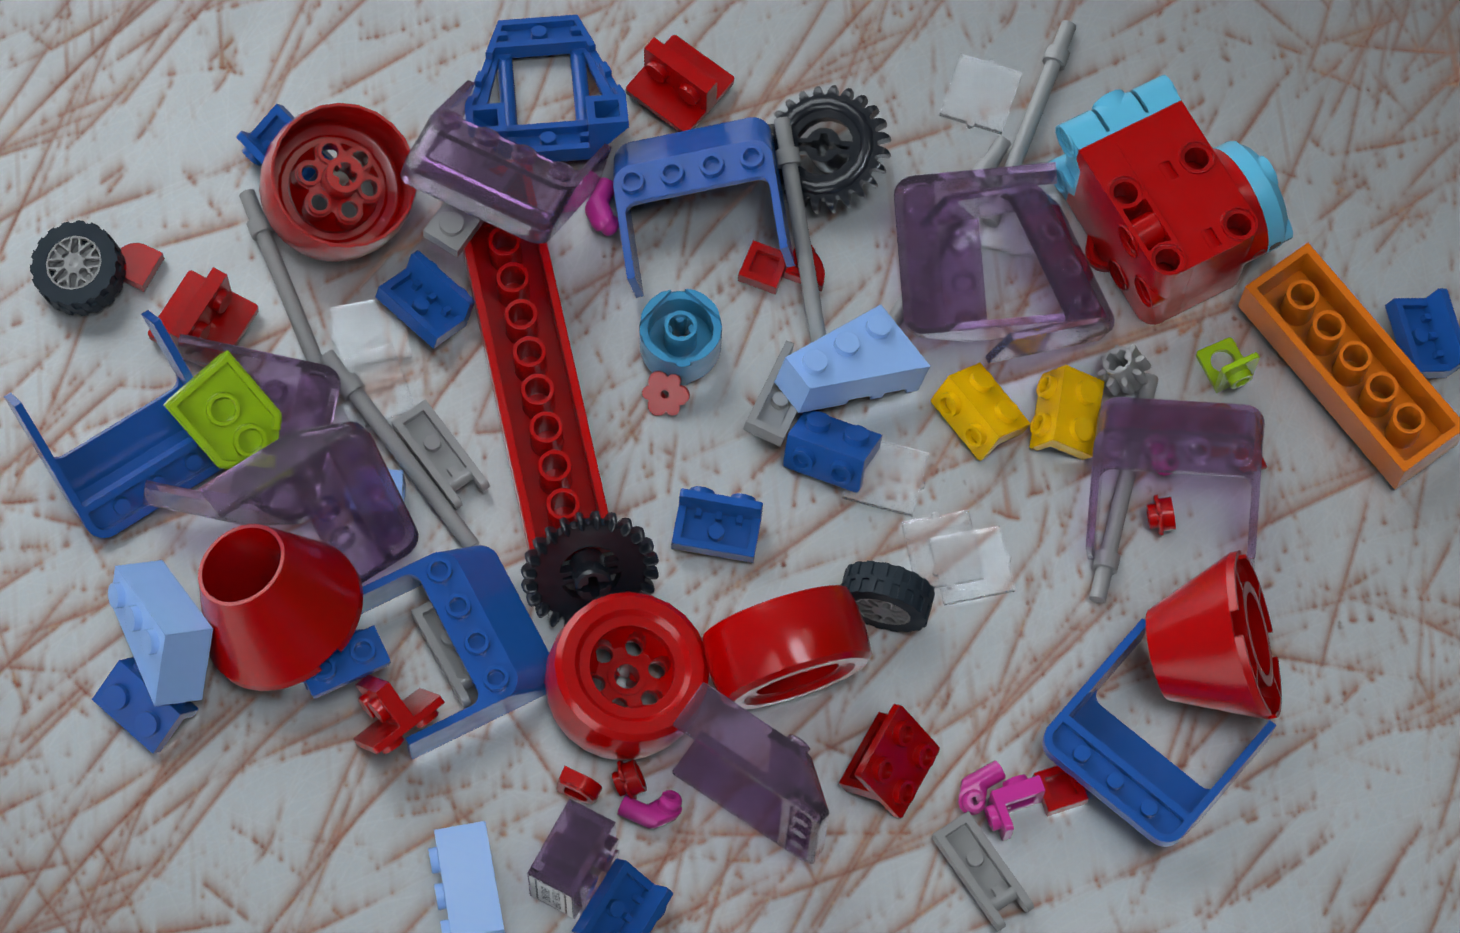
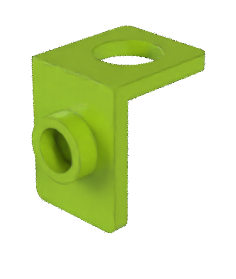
M1231 337L1200 349L1196 354V358L1216 393L1230 387L1236 389L1250 382L1260 360L1257 352L1243 357ZM1225 352L1233 358L1234 362L1223 366L1219 372L1213 368L1211 357L1215 353Z

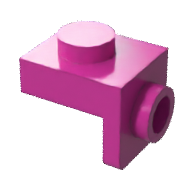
M1025 774L1014 776L1004 781L1002 788L991 791L988 806L984 807V812L990 829L992 831L998 830L1002 841L1010 839L1014 830L1009 813L1042 802L1045 788L1040 775L1029 779Z

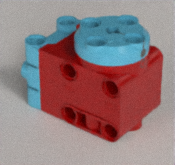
M1166 75L1152 79L1132 89L1130 92L1124 93L1121 89L1111 91L1098 99L1093 104L1091 111L1088 110L1055 127L1057 140L1065 154L1048 161L1047 169L1056 189L1067 201L1086 234L1094 241V247L1101 259L1107 262L1109 272L1115 284L1122 291L1137 317L1147 324H1160L1233 288L1238 283L1245 264L1279 248L1283 243L1293 238V230L1288 219L1285 202L1278 187V178L1269 160L1264 156H1259L1251 148L1239 144L1237 141H1227L1212 148L1180 99L1173 82Z

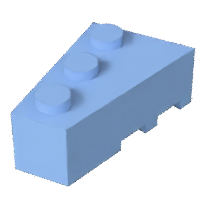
M879 305L785 357L774 382L797 412L802 413L845 405L848 403V400L869 396L871 400L882 398L884 393L905 390L906 393L918 391L930 365L884 307Z
M163 560L115 566L113 583L108 587L109 603L114 609L154 706L202 700L213 632L212 626Z
M480 821L434 830L437 847L428 848L432 874L441 873L442 883L434 884L438 910L447 909L448 919L440 921L442 933H505L486 822Z

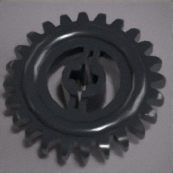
M832 85L827 94L823 93L820 86H816L812 97H809L805 91H801L799 93V103L796 104L788 99L785 102L788 111L786 113L782 111L774 113L776 118H790L794 146L799 147L800 155H808L820 171L831 173L818 175L808 172L801 165L798 166L804 206L806 208L808 202L811 201L812 209L816 214H820L823 202H826L832 213H836L838 199H841L848 208H852L850 196L852 193L866 200L862 185L865 183L877 188L878 184L871 175L872 172L886 173V168L877 160L880 158L889 159L891 157L890 152L886 148L879 146L891 142L889 134L878 132L887 127L886 120L875 118L880 111L875 105L866 107L868 99L865 95H860L853 100L854 92L851 88L845 89L839 96V90L836 85ZM828 121L842 124L852 135V141H842L832 129L818 128L811 132L807 138H801L810 127L820 122ZM768 124L774 138L775 150H778L775 125ZM779 169L782 190H784L785 184L783 179L782 169ZM784 190L783 198H784V201H785L786 203H788V202H787V196H786V190Z
M592 511L589 518L586 519L582 512L575 513L573 522H570L565 517L559 519L560 527L558 529L553 526H548L544 529L547 538L536 537L533 540L535 549H530L525 553L524 556L527 563L521 567V574L524 578L521 586L527 594V603L530 607L535 606L536 614L539 618H543L548 614V621L551 627H555L561 617H563L565 625L577 611L588 603L609 594L625 592L643 594L642 591L653 594L655 588L652 580L659 578L658 569L655 566L658 564L659 559L657 553L653 551L654 544L652 539L645 537L642 527H632L630 518H622L617 522L616 513L609 512L604 519L600 518L599 511ZM585 547H601L611 551L614 555L604 556L597 549ZM580 550L572 556L569 565L562 566L567 557L573 552ZM612 574H616L614 580H611ZM574 583L576 591L569 589L565 585Z

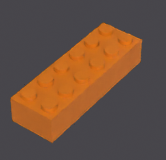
M1309 243L1303 245L1245 286L1238 307L1394 490L1458 445L1460 441V417Z

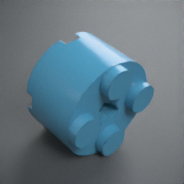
M692 289L675 292L667 290L657 294L646 304L641 314L639 335L640 354L648 369L652 373L662 371L667 376L677 374L681 377L680 385L684 386L709 373L719 359L722 342L721 319L718 308L712 300L701 292Z

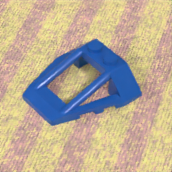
M577 14L498 20L485 52L486 59L482 70L477 72L474 80V90L472 95L468 96L464 105L468 141L482 149H487L493 156L506 164L528 160L529 164L586 160L594 157L629 128L626 93L620 84H616L612 77V70L607 62H603L596 51V44ZM570 54L576 120L518 125L512 58ZM587 65L601 95L589 96ZM496 73H498L500 103L489 104Z

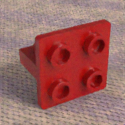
M672 35L665 44L653 37L644 47V67L626 86V94L678 132L694 129L732 87L735 78L677 35Z
M213 267L207 277L192 270L188 271L158 318L161 319L181 356L204 368L224 351L233 352L259 312L257 304L231 291L228 275ZM149 330V338L157 343L152 332Z
M367 675L355 684L362 694L358 701L372 719L377 717L378 720L355 736L353 740L359 747L374 754H379L381 751L383 754H387L404 742L405 738L402 735L415 725L421 728L434 720L439 714L437 709L445 701L439 694L422 688L417 689L402 701L388 681Z
M893 704L888 714L878 712L840 779L839 784L846 792L879 801L892 816L902 818L930 767L933 765L940 747L902 705Z

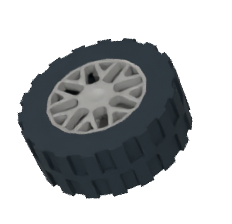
M76 220L74 223L64 222L61 223V226L53 227L47 231L48 234L44 238L41 237L37 243L36 250H33L31 256L33 260L32 265H30V272L33 275L32 281L34 286L39 290V293L58 311L63 310L66 314L72 316L74 314L86 316L94 311L97 313L103 310V307L107 304L110 305L115 300L114 297L117 293L121 292L123 280L126 279V270L124 269V264H126L125 257L112 237L104 229L101 230L98 225L92 222L88 224L80 220Z
M857 561L855 564L847 566L841 586H846L851 592L866 625L869 624L875 626V628L894 632L919 631L922 627L925 628L927 626L935 597V588L929 584L926 578H922L914 571H909L904 567L891 565L886 562Z

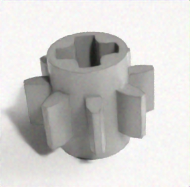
M1117 344L1105 356H1101L1100 359L1103 362L1104 369L1100 370L1097 375L1100 380L1105 381L1104 385L1108 387L1114 396L1120 391L1132 396L1134 392L1142 388L1143 384H1148L1144 371L1149 370L1151 364L1141 354L1136 345L1133 344L1127 349L1119 347Z

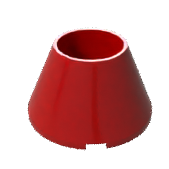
M261 524L241 525L225 532L210 545L201 560L198 570L202 614L213 628L209 657L223 675L234 684L243 688L273 691L297 685L322 671L319 666L337 649L342 652L347 646L361 617L363 587L356 568L344 553L322 541Z
M1238 550L1230 552L1147 610L1146 636L1157 683L1167 700L1269 720L1279 717L1281 712L1282 686L1278 657H1272L1268 633H1273V628L1260 582L1246 554L1240 555L1241 551Z

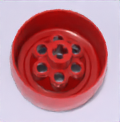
M347 103L326 104L297 115L278 132L270 143L261 166L259 193L263 211L271 227L286 244L299 253L317 260L331 262L348 261L377 251L396 236L409 217L416 197L417 170L414 155L405 137L392 122L378 112L360 105ZM334 150L337 152V157L333 160H328L324 158L322 151ZM307 167L313 168L317 173L316 180H305L302 176V169ZM334 171H341L348 176L349 181L345 186L339 184V177L333 175ZM370 182L373 187L372 196H367L362 192V183ZM313 197H323L326 201V208L324 210H316L311 203ZM350 203L354 205L356 215L353 218L343 215L341 212L343 204Z
M841 585L809 588L756 604L713 625L703 634L702 638L705 659L716 691L725 706L736 710L770 706L821 690L860 671L866 666L872 656L869 636L859 607L849 589Z
M634 592L609 594L591 601L577 611L557 634L548 655L545 673L548 705L556 723L566 736L587 752L602 758L619 761L646 758L665 750L680 739L698 717L707 694L709 670L705 659L702 638L686 615L668 602L651 595ZM629 642L637 643L641 648V654L637 656L628 654L626 644ZM599 649L608 651L611 655V660L607 663H601L597 660L596 651ZM652 664H658L664 670V676L660 678L651 676L648 667ZM623 677L627 679L626 686L629 688L619 686L616 683L618 678ZM593 679H598L602 682L601 691L597 689ZM651 694L656 698L657 702L651 705H644L641 701V696Z

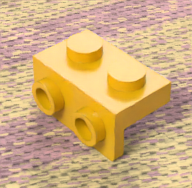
M981 362L949 375L931 398V403L979 461L986 459L997 445L1023 434L1031 424Z
M1066 364L1043 373L1036 389L1038 398L1035 416L1030 425L1032 433L1030 448L1039 451L1047 447H1053L1081 460L1093 457L1105 381Z

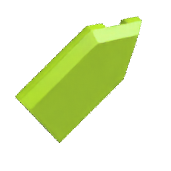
M228 350L218 355L165 402V408L218 468L278 471V443L282 412Z

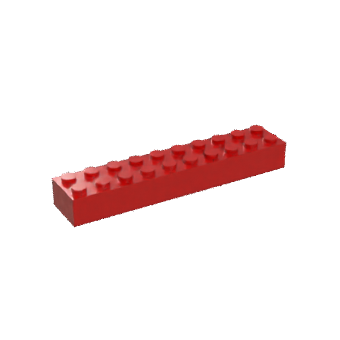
M525 160L488 168L503 177L510 166H514L520 171L507 192H505L482 226L466 245L463 255L472 296L475 300L476 315L528 550L535 549L533 540L536 537L547 538L544 530L546 527L553 526L556 529L560 527L559 519L565 517L570 522H573L575 513L582 512L586 519L589 518L592 511H599L600 518L604 519L608 514V508L529 161ZM466 172L448 175L450 193ZM585 547L597 549L601 553L611 552L601 547ZM580 550L573 552L564 561L571 560L572 556Z

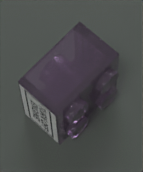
M569 798L527 872L530 896L576 919L581 908L585 910L598 889L596 883L601 872L607 873L616 858H618L620 851L616 849L619 843V839L616 838V822Z

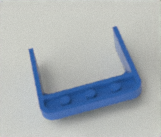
M756 117L734 120L628 142L617 150L613 164V189L627 280L636 298L643 297L644 293L631 207L756 180H763L769 184L780 250L786 266H795L780 174L775 155L774 138L769 125L764 120Z
M149 310L141 315L176 374L175 386L64 455L54 457L21 401L11 392L4 396L54 482L84 527L92 535L99 538H109L222 470V468H218L164 406L165 402L193 378V375L161 319Z
M476 545L435 552L363 586V608L361 614L422 585L478 692V699L472 706L405 738L408 753L412 760L546 695L545 673L549 651L497 553L487 546Z
M1142 618L1049 724L1043 736L1042 746L1050 760L1148 840L1158 846L1168 847L1177 844L1207 814L1268 742L1276 724L1269 720L1211 789L1200 786L1097 701V691L1142 641L1146 632V620Z

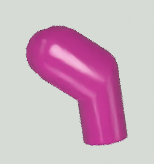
M601 177L586 202L585 213L595 231H601L605 236H611L619 229L618 217L613 215L609 205L614 195L613 181Z

